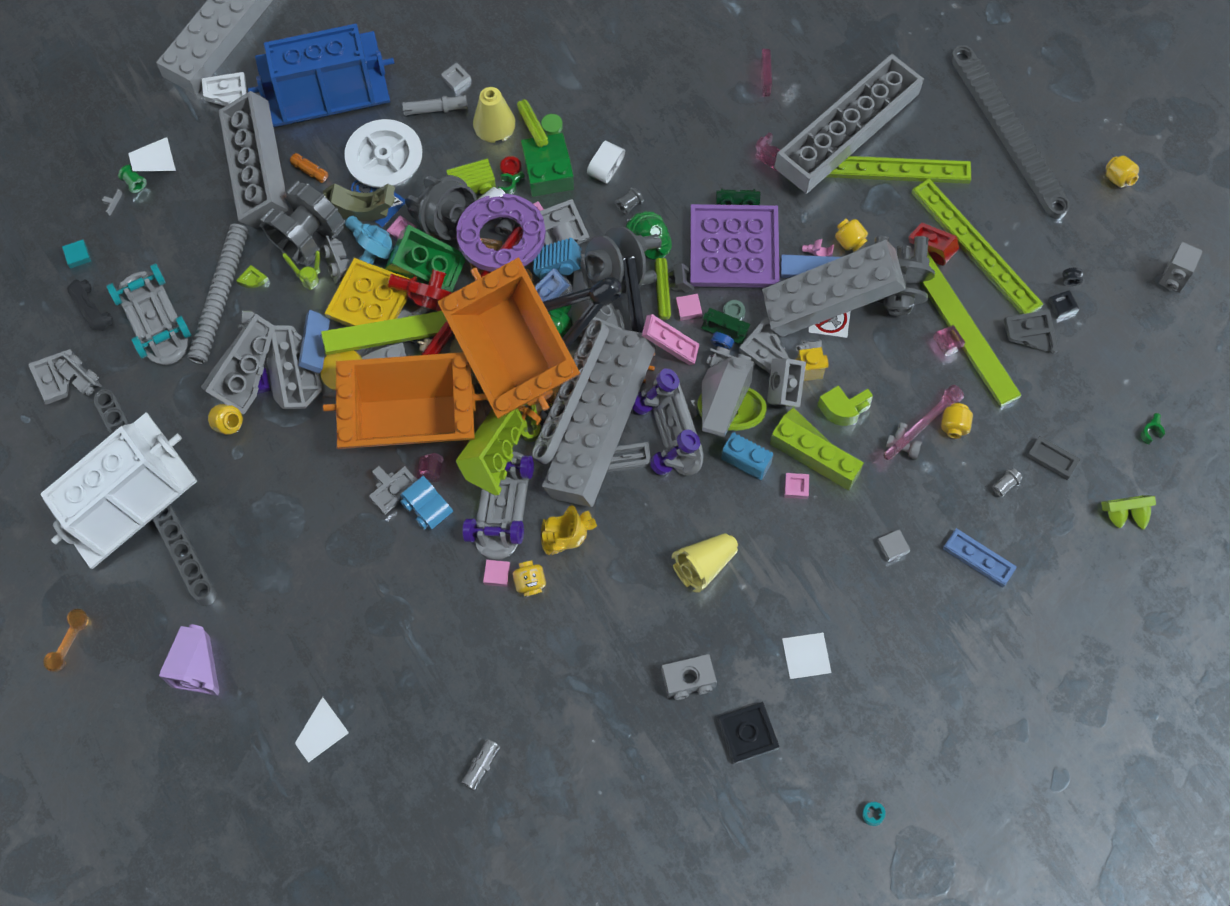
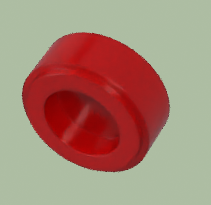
M514 156L505 157L500 163L501 174L508 173L512 176L522 171L521 161Z

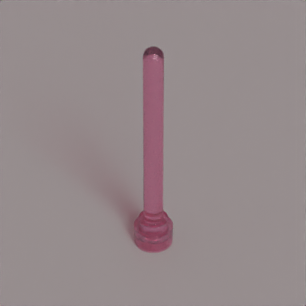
M956 385L948 387L944 391L943 399L884 453V458L891 460L940 415L945 408L964 399L963 391Z

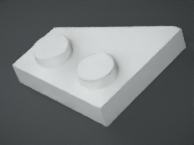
M244 72L202 78L205 101L227 106L247 93Z

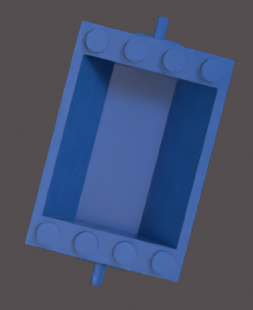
M357 23L265 42L266 54L255 56L259 76H256L258 86L248 88V92H260V96L268 100L273 127L390 103L384 76V66L395 64L394 59L382 60L374 31L360 34Z

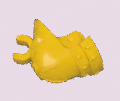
M570 505L562 516H552L547 520L543 519L541 526L543 550L547 555H554L567 549L579 547L586 539L587 530L597 527L595 519L592 518L589 511H585L579 516L577 509L573 505Z

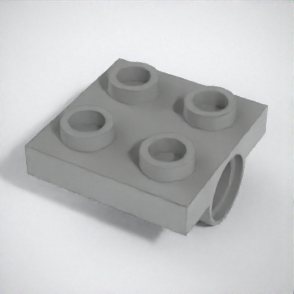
M573 199L540 211L544 219L546 231L544 246L554 242L557 243L558 241L561 242V240L569 239V237L573 238L577 244L589 240V235Z

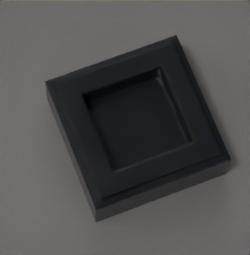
M1070 290L1051 296L1048 299L1057 319L1074 314L1079 310Z

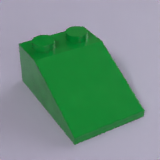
M563 133L547 135L548 144L542 147L537 145L534 138L521 140L532 197L574 190L573 172Z
M408 224L400 232L385 269L410 279L416 276V282L427 285L431 278L432 269L446 273L441 289L452 292L466 258L461 251Z

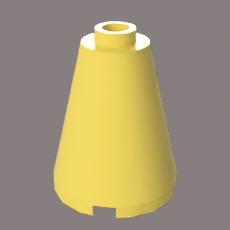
M487 87L481 91L473 118V127L476 135L483 141L495 143L496 140L501 139L502 141L506 140L515 129V117L501 92L494 87Z
M724 533L678 549L671 556L672 558L675 557L676 563L673 564L674 570L686 587L691 585L695 588L693 592H701L735 556L738 551V543L732 535Z

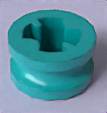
M870 802L865 806L862 816L868 825L878 826L883 822L886 811L882 804ZM868 809L879 810L881 814L878 817L880 819L869 818L867 814L870 811Z

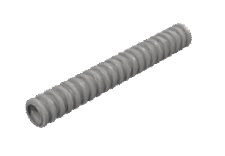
M231 224L229 227L230 230L227 233L228 236L221 251L222 254L220 255V260L210 285V291L208 292V297L198 322V328H196V334H194V340L189 349L190 353L187 355L192 362L198 364H205L208 361L207 357L210 355L209 351L214 342L213 338L216 336L215 332H217V326L220 324L219 320L226 305L225 301L228 299L227 295H229V289H231V283H233V277L236 274L235 271L238 268L237 265L247 240L249 230L241 224Z

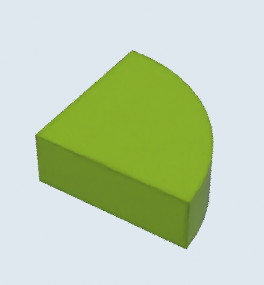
M250 265L236 281L242 287L255 288L262 286L269 280L266 275Z

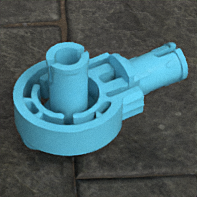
M350 216L346 220L345 226L353 232L356 242L365 249L359 260L373 265L377 256L384 259L390 258L394 245L387 231L376 225L363 224L354 216Z

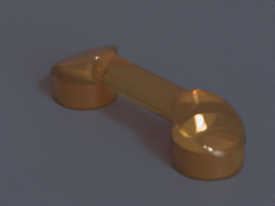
M73 609L69 612L67 621L70 628L57 652H50L44 657L43 664L48 671L59 672L65 667V656L76 635L88 625V616L84 610Z

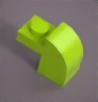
M838 385L821 395L817 406L832 423L840 426H849L857 423L859 413L865 412L871 406L870 403L873 395L869 389H866L853 398L848 399Z

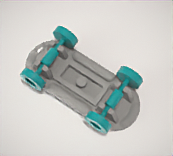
M155 263L150 265L152 272L140 271L126 277L120 282L118 291L113 283L106 285L116 306L121 304L136 334V337L131 338L141 359L148 357L154 363L170 365L176 363L184 356L188 347V337L192 335L182 315L177 316L163 287L166 281L158 265Z

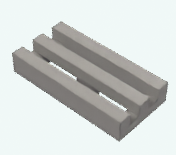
M648 442L617 446L614 454L645 450V452L612 457L610 463H623L610 464L607 472L651 466Z

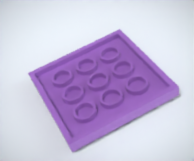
M691 204V285L696 287L766 288L779 283L778 206Z

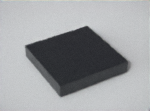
M763 701L717 717L733 765L780 749Z

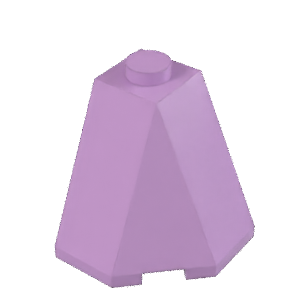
M190 624L189 627L181 626L159 677L171 688L218 696L219 686L210 636L201 626Z

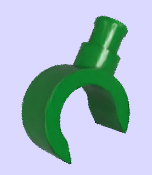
M520 171L513 176L508 173L501 174V181L510 182L511 186L498 188H501L506 194H513L516 190V183L525 177L524 173Z
M1154 413L1151 423H1148L1141 432L1142 440L1148 445L1153 441L1148 434V430L1156 431L1161 439L1165 435V429L1160 424L1161 414Z

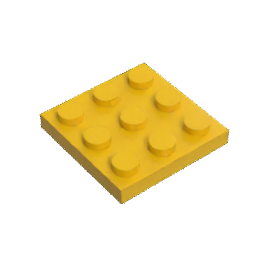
M354 258L324 314L327 318L347 326L397 319L408 299V295L406 294L407 292L388 288V281L391 274L403 278L407 277Z

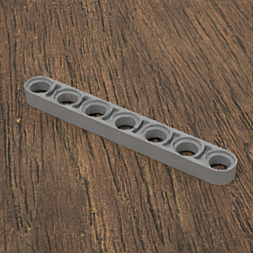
M595 320L589 324L573 358L579 370L583 367L580 372L581 374L561 385L534 445L532 456L541 464L549 463L555 456L606 341L609 328L600 320ZM563 408H565L564 411H563V413H562L561 415H559V413L561 412V410H562ZM554 428H556V430L554 431V433L550 436V433L552 432V430H553Z

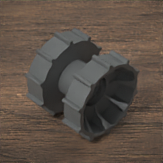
M297 180L286 191L288 195L285 197L292 207L293 213L288 216L282 210L278 211L270 208L260 219L262 223L259 226L268 236L267 238L282 253H286L297 264H304L308 267L315 260L316 251L320 250L312 239L314 232L317 231L323 237L329 236L331 239H334L344 229L345 220H343L338 209L334 207L323 193H320L308 183H300Z

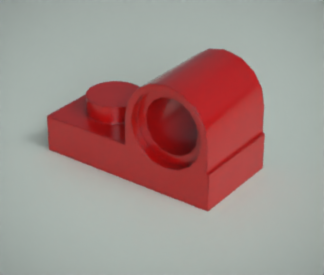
M921 223L908 237L912 244L915 242L914 237L925 236L929 238L928 253L934 262L941 266H944L959 250L957 236L925 223Z

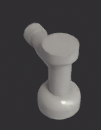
M899 423L895 436H889L886 448L891 449L893 447L909 452L910 458L917 460L922 442L916 440L911 444L903 441L908 425Z

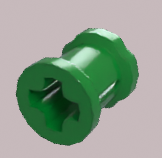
M131 164L125 165L119 170L118 178L127 183L128 189L132 193L140 192L146 186V179L139 176L136 171H132Z

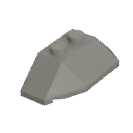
M275 326L266 359L274 400L283 409H306L321 393L322 385L319 373L298 366L303 337L296 332L293 326Z

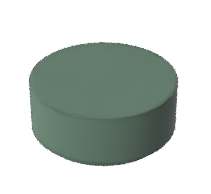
M731 300L724 305L723 313L743 320L745 306L740 301Z

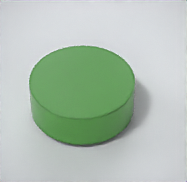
M548 114L541 121V126L546 135L559 134L563 129L562 119L556 114Z

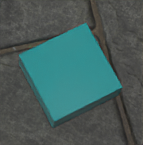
M84 240L62 246L70 269L92 262Z

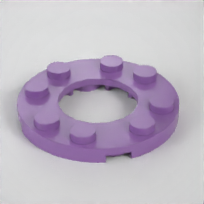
M503 194V196L491 198L490 196H485L473 202L460 216L456 230L458 246L463 256L474 266L490 272L518 257L523 266L528 265L541 252L546 237L544 219L537 207L530 201L512 194ZM508 217L521 225L523 237L519 244L513 246L512 249L494 251V249L487 248L481 242L480 230L483 225L494 218Z

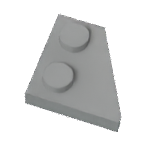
M765 318L739 347L740 353L751 357V361L769 374L771 372L772 359H789L785 349L780 345L777 334H774L768 318Z
M71 349L28 364L45 405L68 397L70 380L57 371L55 363L59 359H65L62 353L71 355Z

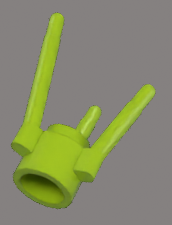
M316 251L314 268L304 267L302 270H299L287 254L283 253V258L293 269L296 276L300 278L302 285L312 290L319 282L317 275L321 272L319 268L320 252Z

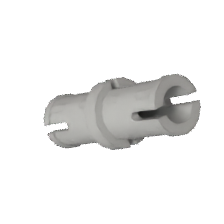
M486 739L477 757L472 759L471 762L473 764L461 783L472 790H476L482 776L491 768L489 765L500 749V746Z

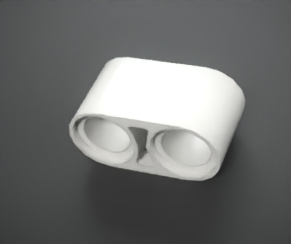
M604 141L591 160L587 169V175L607 184L621 164L625 155V149Z

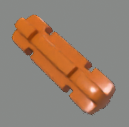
M294 153L290 158L291 165L296 168L300 167L299 170L312 178L316 177L317 181L324 183L328 179L327 171L322 168L318 169L319 166L306 158L302 159L303 156L298 153Z

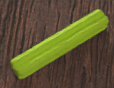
M526 99L518 101V110L539 147L547 145L548 137Z
M657 258L654 266L657 275L658 317L661 320H668L671 317L667 260L665 258Z

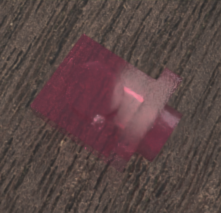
M768 132L765 137H760L755 145V148H757L755 158L776 170L774 167L777 153L780 150L775 146H771L773 134Z

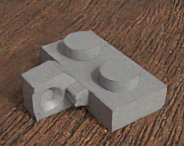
M378 466L372 471L373 476L379 482L376 484L378 489L370 494L369 498L385 515L403 499L400 495L414 484L417 479L405 466L395 475L392 472L387 475Z

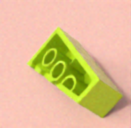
M794 407L783 416L771 435V446L848 491L862 470L864 462L834 446Z
M518 408L499 419L492 409L476 431L475 439L469 441L456 460L459 470L467 481L495 496L500 495L502 488L499 485L501 480L506 478L507 471L505 468L507 462L512 461L514 455L512 448L518 444L525 424Z

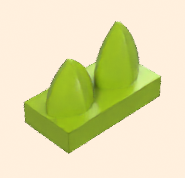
M1141 495L1101 501L1102 511H1108L1112 523L1118 528H1122L1128 517V509H1131L1133 519L1144 530L1150 520L1151 506L1156 505V499L1152 495Z

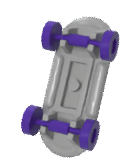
M665 368L657 374L652 388L638 392L632 408L640 415H646L653 408L654 417L666 449L662 452H657L651 457L650 465L654 472L659 475H666L674 467L680 474L694 475L701 469L703 463L702 446L687 407L679 378L675 371Z
M513 451L512 461L507 462L505 468L507 471L506 478L501 480L499 485L502 488L500 495L495 496L482 489L477 522L475 519H465L463 524L464 541H475L477 549L481 554L493 560H500L510 556L524 538L522 520L528 481L532 478L534 472V461L532 456L523 455L516 451Z

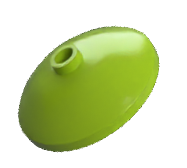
M751 388L748 389L728 431L747 430L758 425L764 419L767 408L766 402L758 392ZM702 393L698 398L697 409L701 417Z

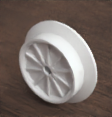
M381 119L364 124L351 135L345 147V162L349 172L361 183L375 188H381L386 184L394 187L403 184L416 172L422 160V145L418 135L408 125L396 120Z

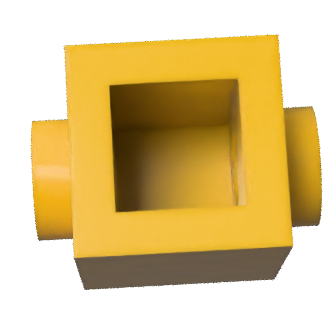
M822 347L799 350L798 358L794 359L806 362L804 381L823 379L825 369L828 368L827 355H823Z

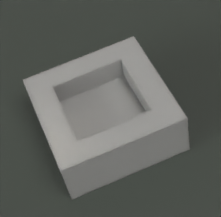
M455 63L441 74V79L454 92L471 81L470 75L458 63Z
M900 529L879 538L877 541L888 562L910 552V548Z

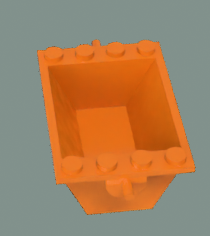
M519 257L483 277L480 276L477 268H473L471 273L475 281L439 300L438 304L494 413L499 419L525 404L532 406L540 403L543 411L548 410L550 407L546 399L554 393L552 389L580 375L579 369Z
M464 352L336 361V404H324L323 411H336L338 449L474 440L473 412L476 411V401L487 400L485 393L475 394V387L472 384L471 366Z

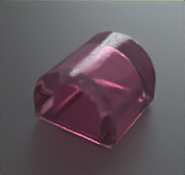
M954 325L936 332L933 336L945 356L956 353L965 345V341Z
M436 453L420 457L417 479L424 476L429 482H438L443 457Z

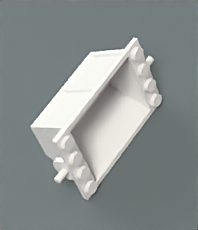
M148 413L142 415L134 423L119 427L40 494L57 519L53 523V527L58 534L51 541L57 544L63 539L69 544H74L91 569L95 568L197 482L173 448L182 437L177 433L168 441Z

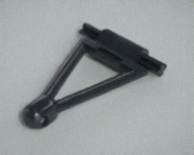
M607 277L593 287L543 301L548 312L589 299L592 301L562 338L567 349H569L603 306H607L618 299L622 292V286L618 279Z

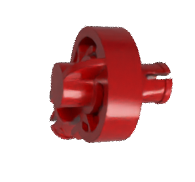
M433 269L428 285L416 282V276L407 279L391 274L388 281V288L407 292L408 298L413 299L416 304L436 311H442L438 301L452 294V292L441 289L446 273Z

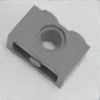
M1181 242L1170 259L1159 284L1171 291L1180 293L1193 274L1203 251Z
M788 358L772 359L766 404L800 407L806 366L805 361Z
M709 654L662 665V675L669 699L682 700L695 692H698L699 695L707 694L713 691L712 688L716 687L717 681ZM686 674H692L695 676L696 681L689 684L683 680V677Z

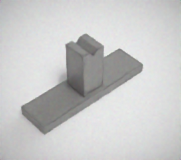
M120 189L117 190L113 198L104 196V199H102L104 204L109 205L106 210L108 216H111L123 194Z

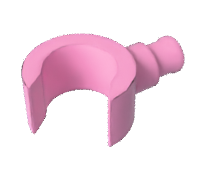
M819 239L814 244L803 245L802 251L813 253L814 256L832 257L834 244L827 248L821 247L822 239Z

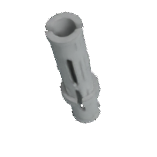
M445 95L438 99L402 102L404 116L439 111L449 113V110L468 109L466 95L447 97Z

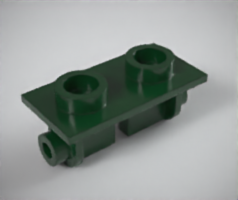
M721 188V190H716V205H760L761 192L756 191V189L740 190L738 192Z
M709 307L708 312L704 314L701 328L711 333H723L731 337L734 342L742 345L751 324Z

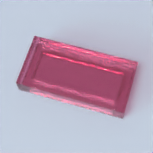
M762 49L761 53L762 97H770L772 90L770 49Z

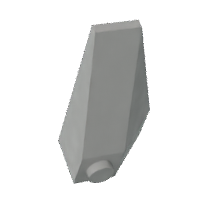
M732 356L708 369L701 384L702 431L725 437L751 385L753 361Z

